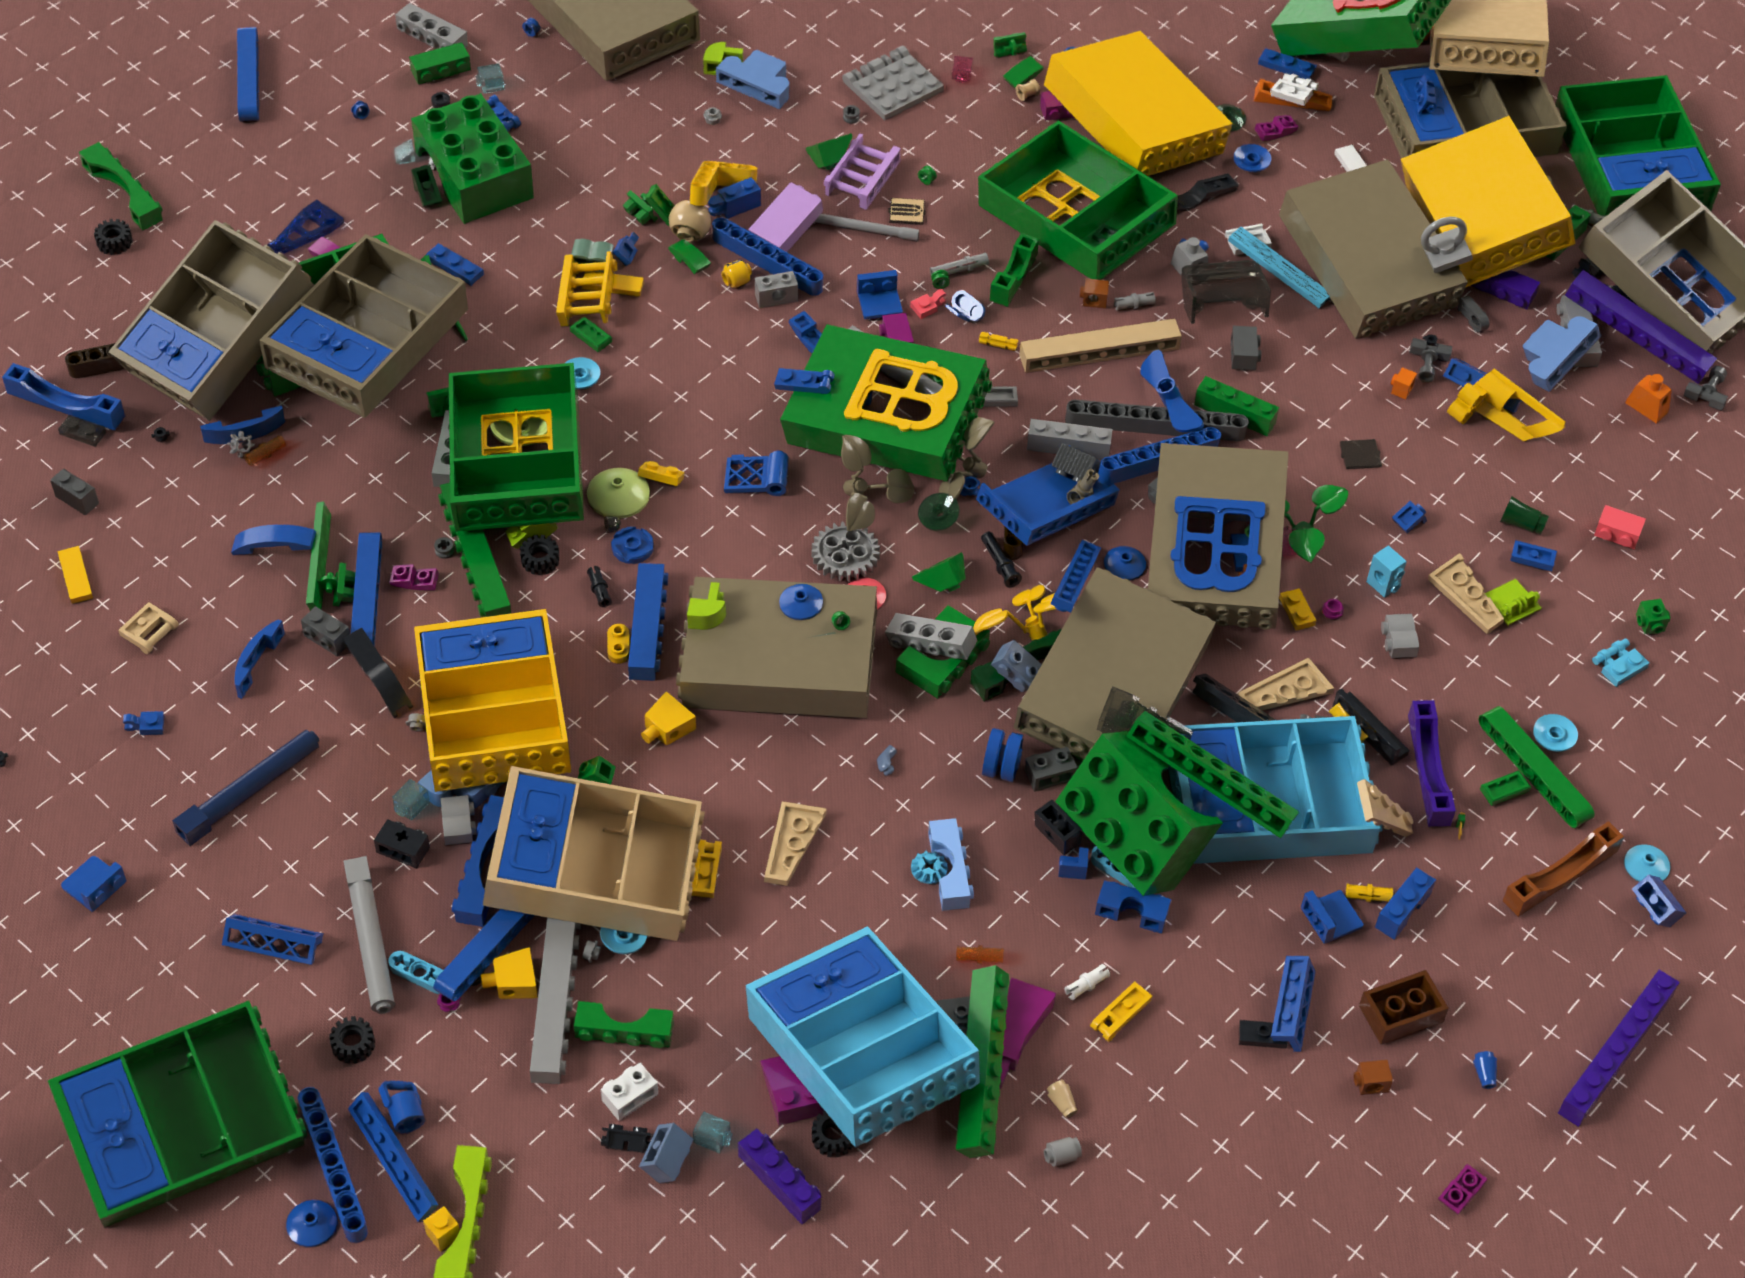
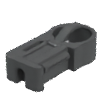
M1469 295L1460 298L1457 310L1461 311L1468 319V323L1473 330L1480 332L1488 329L1489 319L1486 313L1482 311Z

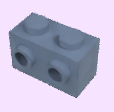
M1015 640L1002 645L991 663L1000 675L1004 676L1021 692L1028 690L1042 665Z
M675 1123L658 1125L639 1167L658 1183L675 1181L680 1174V1168L685 1157L690 1152L693 1138Z

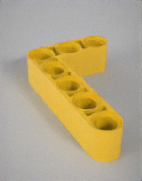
M717 161L702 162L690 185V204L696 206L707 205L717 185L730 186L750 177L757 184L758 168L752 165Z

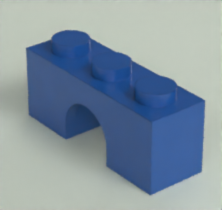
M1416 867L1381 910L1375 928L1395 940L1407 925L1414 909H1420L1431 895L1436 879Z
M1104 880L1097 901L1095 915L1117 921L1121 911L1134 909L1141 915L1140 928L1162 934L1171 899L1160 894L1143 896L1136 888Z

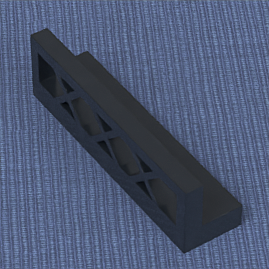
M1206 673L1195 676L1193 682L1196 683V686L1192 693L1237 723L1276 720Z
M1342 688L1336 692L1333 707L1340 703L1350 716H1355L1356 723L1368 735V738L1365 740L1391 766L1408 756L1410 750L1351 692L1346 693Z

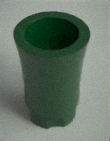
M1511 496L1500 523L1513 525L1531 533L1534 531L1541 535L1549 516L1541 514V511Z

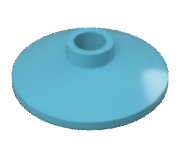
M577 357L565 362L574 363L577 389L589 388L596 384L600 378L598 364L589 358Z
M1547 714L1540 717L1533 728L1536 741L1551 751L1562 752L1569 750L1576 744L1578 739V731L1573 722L1558 714Z
M1637 845L1629 849L1625 855V869L1638 882L1643 880L1648 874L1660 877L1664 881L1670 872L1669 859L1660 849L1654 846Z
M603 927L600 930L603 944L609 950L619 954H631L640 950L647 939L646 935Z

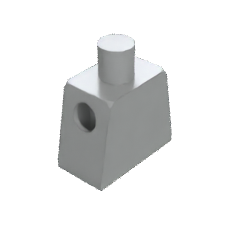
M1195 237L1176 245L1171 260L1172 266L1190 287L1205 282L1208 278V255L1199 245V239Z

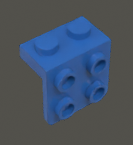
M92 856L61 883V887L70 896L93 912L125 884L127 880L122 866L117 862L108 866L97 856Z

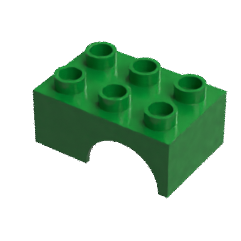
M482 94L463 97L458 102L441 108L429 109L424 114L411 118L415 152L418 157L422 156L423 152L427 151L439 173L444 195L464 224L534 198L531 164Z
M1129 731L1101 734L1055 802L1143 896L1172 891L1183 879L1223 822L1218 817H1210L1195 812L1177 800L1162 781L1161 772L1168 769L1167 764L1127 738L1126 736Z

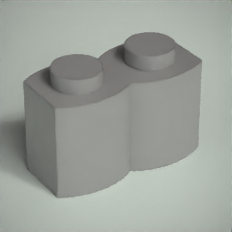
M1412 614L1386 615L1385 621L1381 622L1382 635L1386 636V652L1389 651L1391 658L1417 657L1419 641Z
M468 795L441 798L445 845L473 842L472 835H476L475 821H471L470 816L475 815L474 803L469 802Z

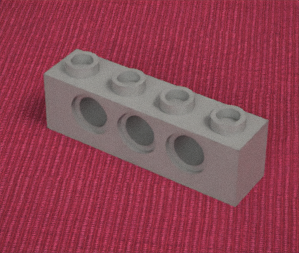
M408 3L395 14L397 29L431 47L439 49L460 42L463 43L465 48L468 47L467 31L411 3Z
M445 410L433 464V487H440L442 484L450 483L449 410Z
M895 613L885 631L889 644L892 647L907 649L911 646L920 652L948 656L954 659L967 660L977 643L972 626Z

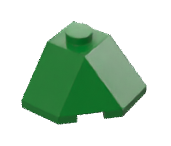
M852 133L806 147L805 149L818 168L825 167L826 170L835 168L836 163L842 159L853 136Z
M960 552L929 567V569L926 568L913 575L912 579L939 592L946 589L949 592L960 588L959 583L965 580L964 555Z

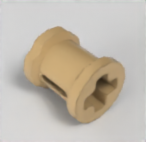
M1032 79L1027 84L1017 85L1016 94L1021 101H1024L1029 96L1039 95L1040 86L1035 79Z

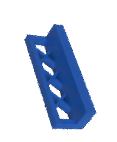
M1452 358L1443 376L1464 387L1468 382L1474 385L1488 373L1459 358ZM1511 398L1503 408L1516 413L1522 400Z
M233 914L226 918L222 945L312 965L314 964L316 947L322 943L324 933ZM231 928L239 930L244 939L239 942L230 941ZM255 934H260L266 941V944L262 947H257L254 945L251 937ZM277 939H282L289 948L284 952H280L276 949L273 942ZM299 944L310 945L308 958L300 956L295 947Z
M1286 956L1271 1033L1273 1041H1289L1294 1052H1301L1316 973L1309 956Z

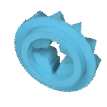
M926 850L922 854L917 853L916 857L912 859L911 872L922 883H937L939 879L947 874L948 864L944 856L938 855L936 851L931 853ZM925 863H928L929 865L933 863V869H926Z

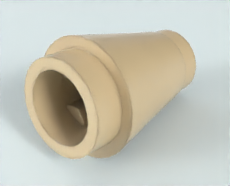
M1064 1080L1057 1081L1047 1088L1048 1097L1065 1118L1078 1112L1069 1084H1066Z

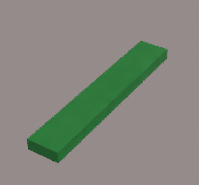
M324 501L317 502L314 530L316 534L311 549L306 605L310 611L315 606L322 610L324 588L320 585V579L326 573L331 513Z

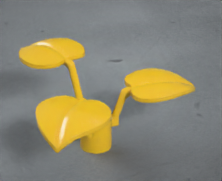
M1037 585L1032 589L1020 592L1012 599V603L1014 606H1021L1027 603L1031 617L1026 619L1025 626L1008 610L1002 611L1001 608L982 614L976 620L973 627L975 635L1002 623L1007 617H1010L1023 630L1024 634L1029 633L1032 641L1047 636L1048 633L1043 623L1042 612L1056 609L1055 606L1051 605L1055 593L1046 596L1041 600V603L1032 608L1031 601L1038 600L1045 594L1044 585Z

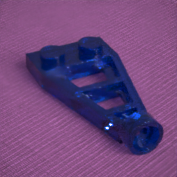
M316 199L303 208L280 235L267 245L274 250V253L280 252L284 254L330 234L344 224V218ZM310 219L320 227L307 231L301 226L306 220ZM294 231L302 236L293 241L288 238Z

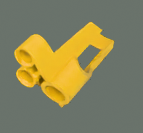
M1495 368L1474 385L1468 382L1447 410V413L1462 425L1476 411L1522 441L1562 431L1565 429L1566 421ZM1511 398L1520 399L1547 420L1526 426L1503 407Z

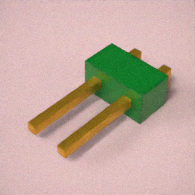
M1463 812L1458 814L1456 820L1458 840H1460L1465 823V813Z

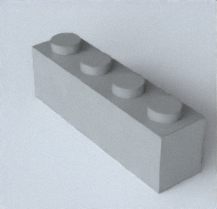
M1562 295L1561 301L1557 304L1556 308L1557 315H1560L1561 318L1560 325L1567 329L1569 321L1579 316L1593 322L1589 311L1565 295ZM1599 340L1581 357L1574 367L1598 366L1602 355Z
M1031 419L1027 450L1057 454L1061 444L1064 443L1102 460L1109 456L1113 429Z

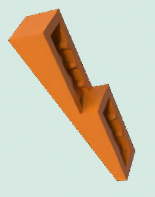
M1260 79L1255 88L1254 102L1324 111L1331 110L1332 95L1313 90L1311 98L1302 106L1271 96V89L1276 83Z

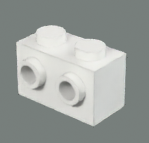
M641 1063L627 1068L621 1076L615 1080H609L601 1089L603 1103L618 1121L658 1095V1083Z

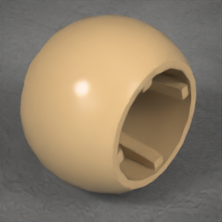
M689 200L677 203L669 214V227L672 233L680 240L684 239L688 242L698 241L708 233L711 226V215L705 206L692 205Z

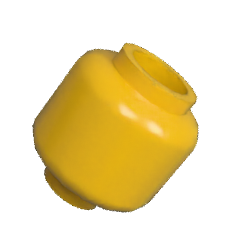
M735 260L724 266L721 272L722 279L727 286L737 288L749 283L752 269L748 263L745 264L742 260Z

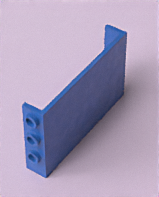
M1051 463L993 490L985 483H982L976 500L1027 546L1115 505L1120 489L1114 484L1104 485L1096 480L1092 486L1093 495L1070 505L1067 500V493L1077 485V482L1073 481L1074 477L1069 474L1067 478L1057 474V469L1051 466Z

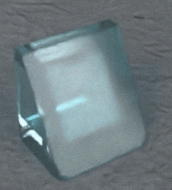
M412 139L394 148L396 164L415 162Z

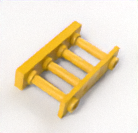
M611 251L607 252L606 262L578 264V262H575L572 254L565 255L556 309L560 326H569V320L573 315L600 313L603 323L608 322V315L611 314L610 300L614 271H617V261L613 259ZM604 270V276L576 278V274H579V272ZM602 284V291L574 293V289L577 286ZM600 299V305L572 307V303L575 301Z

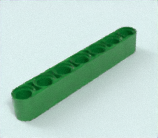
M1496 706L1479 716L1478 720L1481 728L1570 827L1577 828L1594 818L1595 813L1590 803L1501 706Z

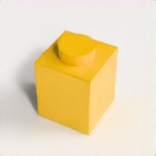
M442 1207L423 1221L427 1236L440 1252L455 1241L460 1231L459 1224L445 1207Z

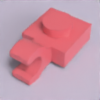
M939 289L932 297L925 294L910 301V307L920 319H923L938 312V306L946 303V300L943 298L946 296V293L943 289Z

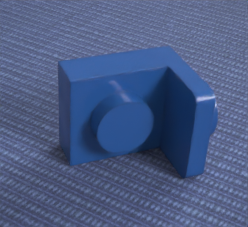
M1411 501L1392 517L1393 521L1406 533H1409L1421 521L1424 524L1427 522L1424 508L1420 504H1413Z

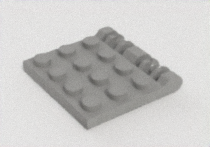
M900 46L890 51V57L884 54L881 56V59L878 57L868 62L867 65L860 66L862 74L857 69H854L842 75L844 83L884 121L944 91V85L913 58L905 46Z

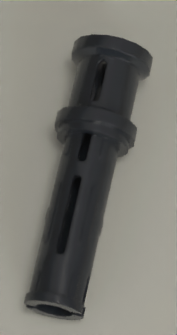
M988 531L981 536V540L996 563V571L1004 578L1006 587H1015L1022 580L1021 574L1016 572L1014 562L1006 557L993 532L990 533Z

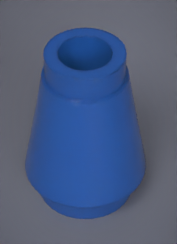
M1491 1051L1476 1053L1473 1063L1482 1088L1491 1089L1496 1087L1497 1058L1494 1057V1053Z

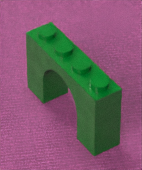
M949 605L935 618V620L972 627L975 624L974 620ZM983 630L976 635L977 643L967 660L959 658L934 660L909 646L896 659L895 672L938 699L942 693L949 691L955 679L961 678L968 665L974 664L980 652L987 650L990 645V630Z

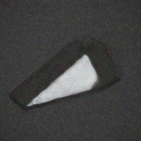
M1112 686L1100 716L1097 730L1103 734L1130 731L1136 719L1146 711L1191 740L1193 734L1191 729L1171 717L1163 718L1157 713L1158 709L1150 706L1147 708L1139 703L1140 698Z

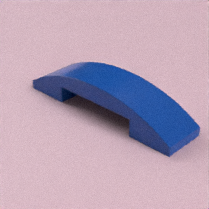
M803 311L789 319V324L800 341L812 354L822 333L816 328L817 323Z
M281 405L261 410L263 417L223 427L221 421L201 425L203 440L205 443L227 444L232 440L230 435L234 434L238 437L239 431L244 432V437L251 435L250 440L262 437L286 422L283 407Z
M277 524L253 527L235 536L231 553L232 555L252 554L254 548L289 546L292 551L312 549L316 531L295 525Z
M278 619L260 630L241 653L234 678L238 698L242 699L252 685L251 670L266 647L275 650L285 635L282 620Z

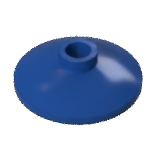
M1245 144L1238 147L1234 152L1233 159L1235 164L1245 171L1260 172L1267 169L1271 164V154L1260 145Z
M1119 546L1111 549L1105 555L1104 567L1105 570L1110 571L1113 575L1130 581L1139 578L1144 573L1146 560L1137 549Z
M796 584L783 591L779 599L781 611L787 617L795 620H807L816 616L821 611L823 597L820 591L811 585Z
M320 1200L304 1201L294 1207L287 1218L286 1228L288 1235L293 1242L303 1247L322 1245L333 1236L337 1227V1216L334 1209L326 1202ZM310 1217H315L312 1222L306 1221Z

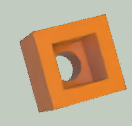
M1402 367L1398 374L1395 373L1390 384L1393 385L1391 394L1406 400L1414 387L1417 373Z

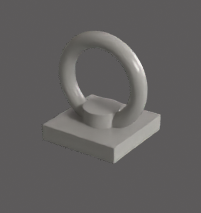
M1450 216L1434 221L1424 230L1421 236L1422 247L1434 273L1473 260L1464 239L1467 234V225L1458 217ZM1442 226H1458L1457 228L1430 237L1436 229Z

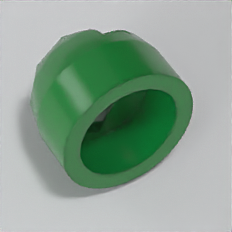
M837 611L831 617L832 624L837 630H845L850 625V617L843 611Z

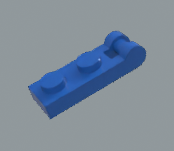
M779 368L774 386L776 390L828 394L831 390L830 382L833 381L835 374L830 370L818 372Z

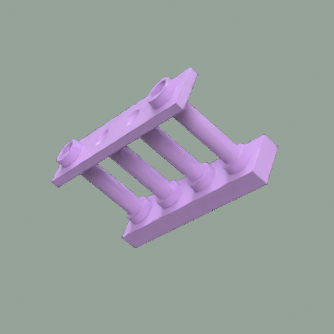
M859 134L855 140H852L849 149L832 173L826 176L824 180L825 195L829 196L834 188L858 196L860 208L867 210L900 163L901 148L893 146L890 152L884 153L863 145V134ZM861 152L881 159L883 162L876 165L857 158V156ZM851 164L875 173L873 176L868 177L851 171L848 168ZM845 176L862 182L866 186L859 189L840 182V179Z

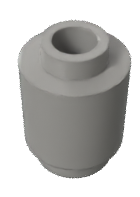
M1067 1137L1046 1144V1149H1044L1045 1160L1047 1163H1051L1053 1167L1074 1162L1078 1157L1082 1156L1081 1145L1077 1138Z

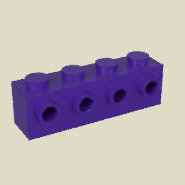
M756 1128L738 1142L739 1158L801 1225L821 1210L822 1195L815 1185H810L805 1180L803 1172L797 1167L794 1168L789 1163L787 1155L781 1150L778 1151L773 1146V1142L767 1134H762Z

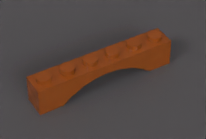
M1609 821L1592 831L1579 845L1556 863L1537 873L1524 875L1509 885L1502 901L1519 917L1617 853L1624 836Z

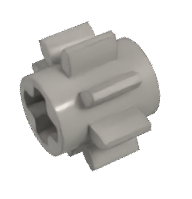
M239 431L238 437L234 434L230 435L232 440L227 443V445L231 446L230 454L238 452V457H243V452L247 455L251 454L249 449L255 446L250 441L251 435L244 437L243 431ZM238 441H243V448H238L240 445Z

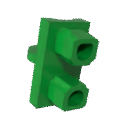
M1025 32L993 38L995 57L1016 56L1017 53L1027 52Z
M630 190L627 193L629 199L623 204L625 211L632 215L639 209L640 211L635 215V218L642 225L650 219L653 222L657 221L658 217L653 214L654 210L645 200L647 194L642 193L640 195L641 198H639Z
M339 563V570L335 576L332 572H329L327 576H323L320 579V585L326 589L327 593H332V590H334L332 606L339 607L341 601L353 602L354 588L344 587V584L354 586L356 572L346 570V563Z

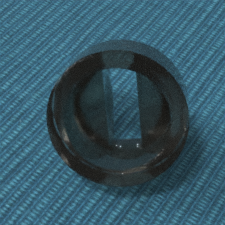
M605 516L604 526L606 532L613 533L618 531L621 525L619 518L616 516Z

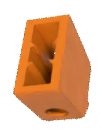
M1659 374L1644 377L1635 386L1625 402L1656 424L1668 414L1672 393L1671 388L1663 383L1664 378Z

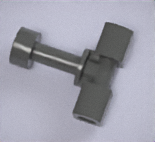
M1413 338L1409 353L1421 355L1425 361L1424 366L1419 369L1418 378L1422 382H1432L1435 378V369L1432 367L1433 362L1437 359L1449 362L1452 346L1438 343V346L1435 347L1426 345V340Z
M1714 366L1709 373L1710 381L1708 384L1700 386L1689 382L1684 396L1695 401L1701 398L1709 402L1708 406L1722 411L1728 396L1717 392L1716 385L1725 380L1727 376L1726 369L1721 366Z

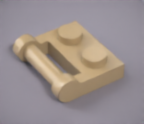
M148 602L118 631L120 636L139 647L145 654H149L153 650V646L170 630H175L179 623L175 618ZM161 622L165 623L147 641L144 640V638L156 626H158Z

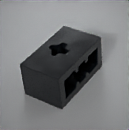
M1052 799L1035 811V827L1063 855H1066L1081 844L1082 829Z
M389 819L386 820L374 839L376 853L416 869L430 848L429 838L425 832L419 829H411L399 821L394 822Z

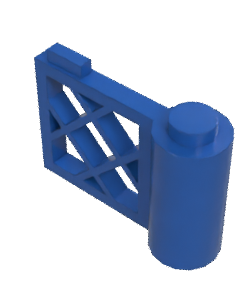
M778 450L770 453L769 456L744 457V454L727 457L724 492H767L772 496L785 494L789 456L785 452ZM763 463V466L757 471L752 468L755 464ZM732 464H741L743 467L738 471H734ZM745 471H750L752 475L744 479L741 476ZM736 478L741 481L737 486H730V483ZM756 478L762 481L761 485H752L750 482Z

